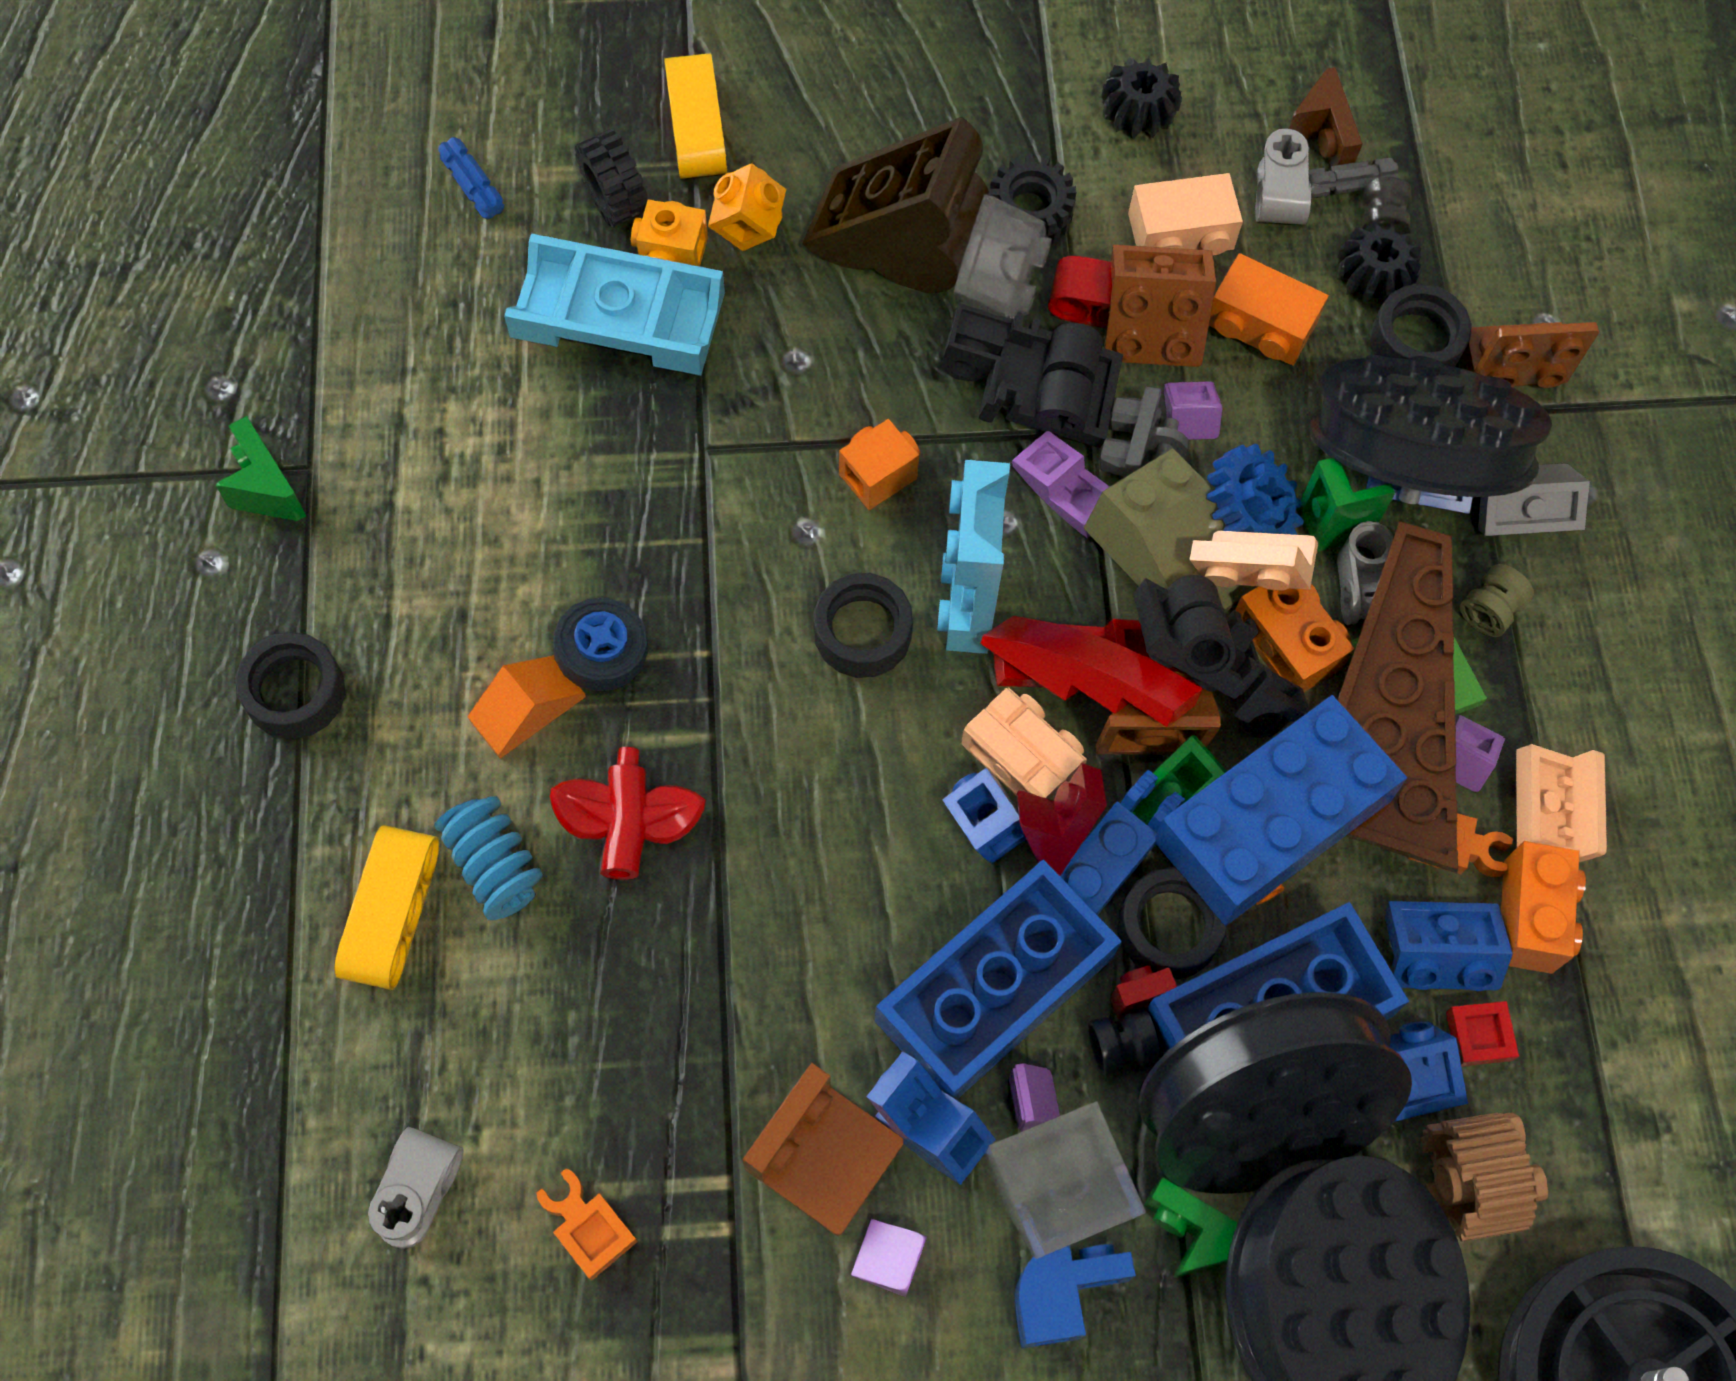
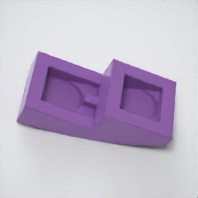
M1046 431L1012 460L1013 467L1060 517L1088 538L1090 535L1084 529V526L1102 491L1110 486L1085 469L1084 456L1050 431Z

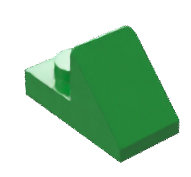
M245 416L228 425L238 442L237 445L229 449L241 470L216 484V488L227 506L235 510L299 521L306 517L294 491L248 417Z
M1193 735L1153 772L1158 777L1155 788L1140 802L1132 813L1148 825L1167 796L1177 792L1185 799V803L1226 773L1227 770L1203 743Z
M1162 1178L1154 1186L1144 1207L1155 1213L1152 1220L1169 1233L1178 1237H1184L1187 1232L1194 1236L1174 1274V1278L1226 1265L1238 1222L1167 1179Z

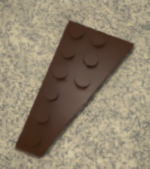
M1399 521L1338 701L1408 778L1390 803L1347 834L1346 837L1457 873L1452 536Z

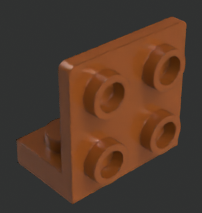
M1113 244L1111 255L1112 293L1104 348L1122 353V362L1201 366L1216 287L1212 250Z
M1554 322L1472 327L1470 342L1463 353L1466 369L1484 376L1504 379L1511 383V387L1538 385L1542 388L1556 387L1569 381L1598 336L1599 329L1596 322L1569 324Z
M811 1063L743 1158L745 1171L832 1234L840 1236L902 1148L904 1141L898 1134L831 1088V1076Z

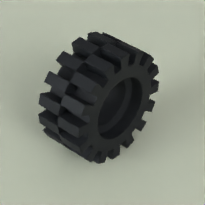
M609 129L577 143L574 146V150L576 151V160L580 164L578 166L580 173L585 178L584 183L587 190L589 189L592 194L591 198L594 204L598 205L599 212L602 217H605L606 222L609 225L611 224V227H614L643 214L648 201L646 198L648 197L647 191L642 186L643 179L636 170L634 158L631 159L629 149L626 144H623L621 136L618 133L616 134L614 129Z
M1026 155L1024 164H1021L1018 157L1010 159L1009 168L1002 164L998 168L997 176L993 175L987 207L988 221L990 225L994 224V233L998 237L1006 232V243L1013 246L1015 240L1019 239L1022 240L1021 249L1029 250L1030 241H1036L1037 249L1046 247L1047 238L1052 244H1055L1060 240V234L1065 235L1069 230L1077 192L1076 186H1072L1073 177L1070 173L1063 176L1064 166L1059 162L1051 168L1049 167L1050 158L1042 156L1041 163H1034V155ZM1022 194H1036L1045 198L1050 205L1048 208L1040 211H1029L1017 206L1013 199Z

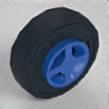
M609 598L586 599L571 606L560 617L553 635L554 658L563 675L577 686L592 691L615 690L630 683L642 670L648 654L647 630L639 615L625 603ZM609 646L610 650L597 652L599 648Z

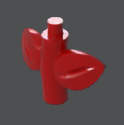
M621 747L618 749L617 765L608 768V786L592 779L578 778L561 782L550 790V801L554 814L568 833L580 839L599 840L606 837L600 874L611 879L628 880L637 878L639 876L644 840L653 843L669 844L681 839L696 825L706 803V799L698 793L680 786L661 785L646 791V770L638 766L639 750L634 747Z

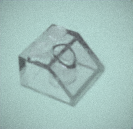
M984 194L953 291L957 302L1012 320L1016 313L1028 315L1036 293V286L1029 283L1035 266L1044 267L1052 239L1045 237V222L994 196Z
M1097 1101L989 1145L984 1155L1005 1208L1035 1260L1146 1213Z

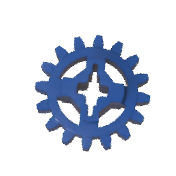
M1243 444L1224 453L1223 457L1212 463L1216 471L1207 475V480L1215 487V490L1207 494V499L1217 503L1218 510L1212 516L1214 520L1223 519L1226 524L1224 531L1298 535L1294 528L1303 525L1304 521L1296 513V509L1303 506L1301 500L1296 498L1294 491L1298 484L1296 481H1288L1286 479L1287 465L1285 463L1279 466L1274 464V452L1269 450L1261 454L1258 444H1253L1247 448Z

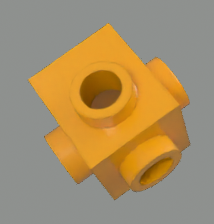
M753 163L732 173H726L719 179L714 188L713 194L715 199L708 227L741 251L775 238L778 225L782 219V206L786 188Z
M648 199L643 218L636 217L631 231V246L637 248L638 255L700 267L708 240L705 210L687 207L675 201L660 202Z

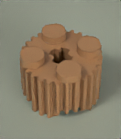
M1497 1112L1427 1125L1426 1129L1423 1130L1424 1136L1421 1137L1423 1153L1433 1152L1431 1160L1434 1165L1432 1172L1435 1179L1432 1183H1426V1189L1441 1206L1449 1222H1451L1452 1228L1456 1229L1455 1235L1459 1236L1460 1241H1470L1529 1230V1227L1533 1225V1219L1536 1218L1534 1212L1537 1209L1536 1202L1547 1199L1548 1187L1543 1169L1538 1164L1530 1165L1529 1163L1530 1155L1525 1151L1526 1135L1520 1116L1513 1112L1505 1114Z

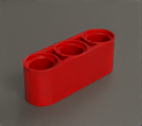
M1067 256L1060 259L1056 265L1050 293L1049 311L1057 318L1065 321L1107 329L1112 293L1111 262L1083 256Z

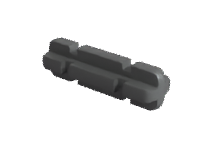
M1392 158L1373 160L1372 165H1369L1368 161L1331 166L1329 171L1326 172L1324 167L1309 169L1311 198L1328 196L1330 191H1334V195L1370 190L1373 188V184H1377V188L1393 186L1398 181V165Z

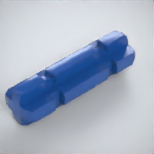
M452 137L447 142H442L438 147L440 159L447 169L453 171L452 176L469 200L476 203L474 207L479 214L486 219H491L496 214H501L504 210L502 196L494 186H490L491 181L474 157L467 154L468 149L461 139Z

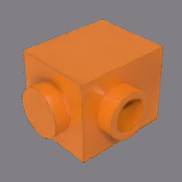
M888 418L876 427L868 426L854 435L847 446L839 450V475L865 507L871 510L917 479L920 450L913 437L906 431L900 432Z

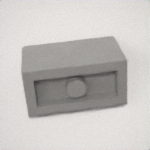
M1568 464L1539 465L1537 478L1529 487L1511 494L1480 498L1478 530L1484 536L1585 530L1590 481Z

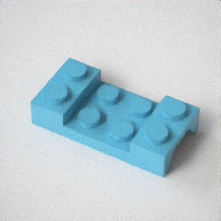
M531 234L528 247L527 275L517 305L508 307L504 318L510 338L558 347L560 338L650 355L655 367L701 376L725 295L723 271Z
M965 460L963 480H952L949 513L960 514L959 531L948 530L946 553H943L941 584H951L950 600H940L937 631L947 632V651L988 653V648L980 644L982 636L992 630L1003 570L1004 554L1001 552L1003 520L1010 463Z

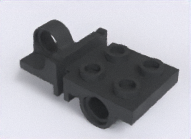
M958 303L946 344L942 369L949 376L963 381H977L988 377L979 419L992 423L1001 406L1008 407L1006 420L1045 432L1050 431L1052 434L1101 448L1107 438L1123 354L1102 348L1103 339L1101 334L1094 328L1084 324L1066 323L1056 327L1051 332L1039 328L1041 320L1033 318L1029 327L1026 328L1022 327L1024 314L1016 313L1012 320Z
M1188 575L1176 580L1168 589H1165L1145 578L1135 590L1133 595L1148 655L1167 668L1174 666L1189 674L1205 690L1211 692L1218 690L1228 695L1231 707L1235 709L1233 715L1238 718L1240 727L1246 734L1257 738L1272 736L1279 732L1288 722H1296L1310 711L1303 688L1272 672L1270 668L1259 662L1253 643L1254 637L1258 634L1255 621L1248 618L1244 622L1241 614L1235 610L1226 618L1217 587L1210 579L1200 575Z

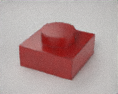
M1145 966L1122 975L1119 978L1121 984L1116 986L1110 1001L1117 1018L1120 1019L1126 1015L1127 1011L1143 1007L1147 1009L1152 999L1176 988L1177 985L1170 968L1153 973L1151 966Z
M1507 1001L1454 1006L1446 1011L1450 1035L1456 1037L1461 1067L1510 1062L1519 1057Z

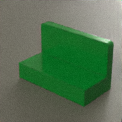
M1334 458L1318 461L1301 497L1303 506L1296 510L1298 515L1304 520L1303 527L1306 535L1314 536L1317 540V552L1343 546L1353 528L1360 523L1368 521L1379 523L1393 499L1395 491L1392 484L1388 483L1353 492L1342 464Z

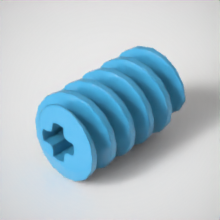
M497 796L473 799L456 805L441 815L434 823L435 829L442 832L441 839L446 848L453 850L451 857L456 866L463 868L462 876L468 885L474 886L472 894L476 901L484 904L483 913L487 920H498L508 917L527 906L536 895L532 887L543 877L540 868L522 871V868L533 858L529 850H522L512 854L511 851L522 841L518 832H511L501 835L512 821L508 814L491 817L501 806Z

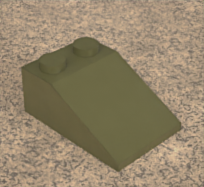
M1172 448L1102 491L1084 529L1138 586L1147 578L1168 589L1176 580L1184 576H1202L1190 561L1193 540L1212 541L1213 534L1216 531H1224L1226 524L1223 519H1213L1212 514L1218 510L1217 503L1207 499V494L1212 492L1209 484ZM1216 586L1224 613L1237 605L1241 596L1258 586Z

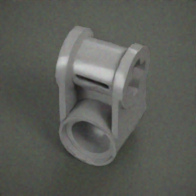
M1288 128L1278 129L1267 138L1264 157L1260 161L1257 170L1256 222L1306 225L1311 206L1309 146L1305 137L1296 130Z
M1368 521L1360 523L1353 528L1337 555L1341 587V612L1346 625H1356L1359 619H1366L1394 538L1390 530L1378 522ZM1356 547H1365L1374 554L1375 559L1363 557Z
M407 1127L402 1132L394 1146L387 1170L370 1203L368 1211L369 1223L386 1243L395 1248L405 1249L414 1247L424 1239L429 1232L443 1197L447 1194L457 1176L463 1159V1147L412 1127ZM406 1208L411 1213L412 1218L408 1223L399 1221L394 1226L388 1220L389 1215L392 1211L401 1213Z

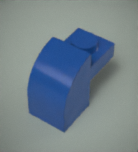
M902 1052L891 1067L881 1075L877 1084L866 1096L878 1110L875 1117L903 1138L904 1145L929 1165L960 1185L996 1140L974 1110L941 1091L921 1063L905 1052Z
M1068 1237L1054 1240L1042 1247L1023 1269L1015 1289L1014 1306L1021 1349L1080 1340L1084 1337L1086 1331L1078 1290L1129 1282L1136 1276L1131 1252L1115 1254L1113 1244L1098 1245L1080 1249V1260L1072 1261Z

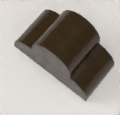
M962 116L836 166L802 244L815 255L830 263L851 269L874 268L890 281L917 291L940 293L951 289L957 283L989 202L988 188L982 178L975 172L983 153V143L980 135Z

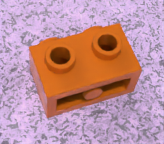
M1239 253L1214 295L1209 326L1215 328L1221 335L1227 338H1236L1259 349L1265 356L1271 359L1282 360L1294 366L1320 319L1329 295Z
M1312 584L1310 590L1293 588L1270 590L1258 586L1241 596L1235 611L1241 614L1244 622L1248 618L1255 621L1258 634L1254 637L1253 643L1257 653L1270 670L1300 686L1304 692L1343 670L1355 650L1347 629L1342 623L1333 620L1320 604L1319 594Z
M1523 841L1504 860L1508 867L1507 871L1503 873L1501 915L1513 952L1509 964L1510 967L1552 974L1579 953L1583 939V928L1581 923L1576 922L1577 903L1583 897L1586 884L1585 872L1579 870V850Z

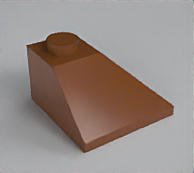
M1181 671L1175 672L1198 685L1189 674ZM1203 688L1197 704L1168 728L1129 703L1116 714L1112 713L1109 716L1096 743V754L1172 755L1193 735L1207 748L1221 727L1220 714L1213 693Z

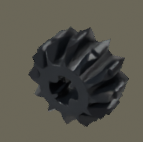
M1150 56L1143 63H1138L1132 57H1129L1124 66L1114 65L1109 73V78L1106 80V84H1103L1101 98L1103 99L1102 104H1104V119L1115 120L1116 132L1126 128L1130 129L1134 139L1140 131H1145L1154 138L1159 128L1169 129L1177 111L1180 110L1182 91L1179 90V75L1168 74L1167 62L1158 66L1153 65Z
M1375 220L1367 226L1366 230L1356 227L1345 244H1342L1337 256L1339 259L1337 262L1339 263L1337 280L1347 282L1346 295L1359 292L1362 294L1363 305L1372 298H1376L1383 305L1391 293L1404 286L1415 284L1421 273L1419 261L1422 248L1411 245L1412 232L1399 235L1396 233L1395 223L1391 224L1387 229H1382Z

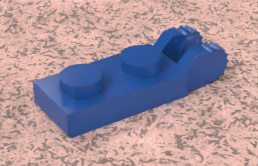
M1147 770L1139 778L1121 803L1117 801L1081 844L1060 876L1097 916L1156 845L1155 837L1162 819L1185 801L1177 792L1167 796L1148 825L1135 816L1132 812L1153 791L1158 777L1150 770Z

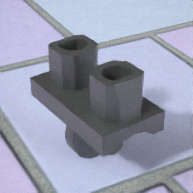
M1146 387L1143 399L1116 397L1111 419L1112 430L1133 433L1131 442L1112 438L1105 439L1100 456L1102 471L1127 477L1148 464L1152 454L1155 455L1154 459L1173 448L1181 457L1186 455L1189 440L1183 433L1178 431L1179 421L1174 418H1166L1163 427H1159L1162 418V411L1158 408L1161 389Z

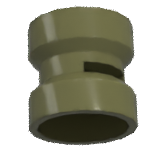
M1496 564L1481 579V588L1471 590L1460 604V611L1464 619L1477 631L1487 636L1499 637L1513 623V613L1523 611L1533 599L1534 589L1529 580L1516 569L1507 565Z

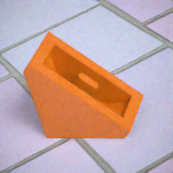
M554 655L503 665L467 717L499 759H501L583 700L586 695L579 686L563 675Z

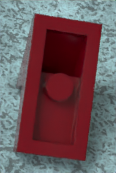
M1081 763L1069 782L1064 781L1060 785L1054 801L1022 790L1017 792L1020 825L1037 862L1039 863L1044 859L1061 876L1107 806L1101 769Z

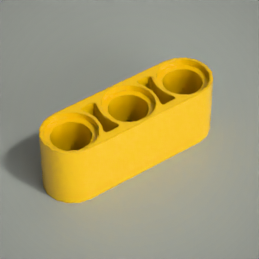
M711 53L664 58L680 179L726 174V154Z
M382 825L373 840L338 947L335 960L336 978L389 990L396 988L403 973L439 854L438 837Z

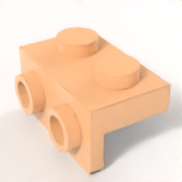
M1216 531L1213 534L1212 541L1193 540L1190 561L1202 576L1210 579L1216 586L1233 587L1236 585L1261 586L1270 590H1286L1288 588L1310 590L1318 542L1314 536Z
M1533 744L1517 749V847L1523 841L1579 850V862L1605 855L1607 851L1605 755L1592 750L1575 757H1570Z

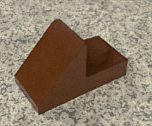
M1335 67L1327 68L1295 111L1289 129L1298 131L1306 140L1318 138L1320 154L1323 158L1328 159L1330 167L1355 163L1362 147L1358 129Z

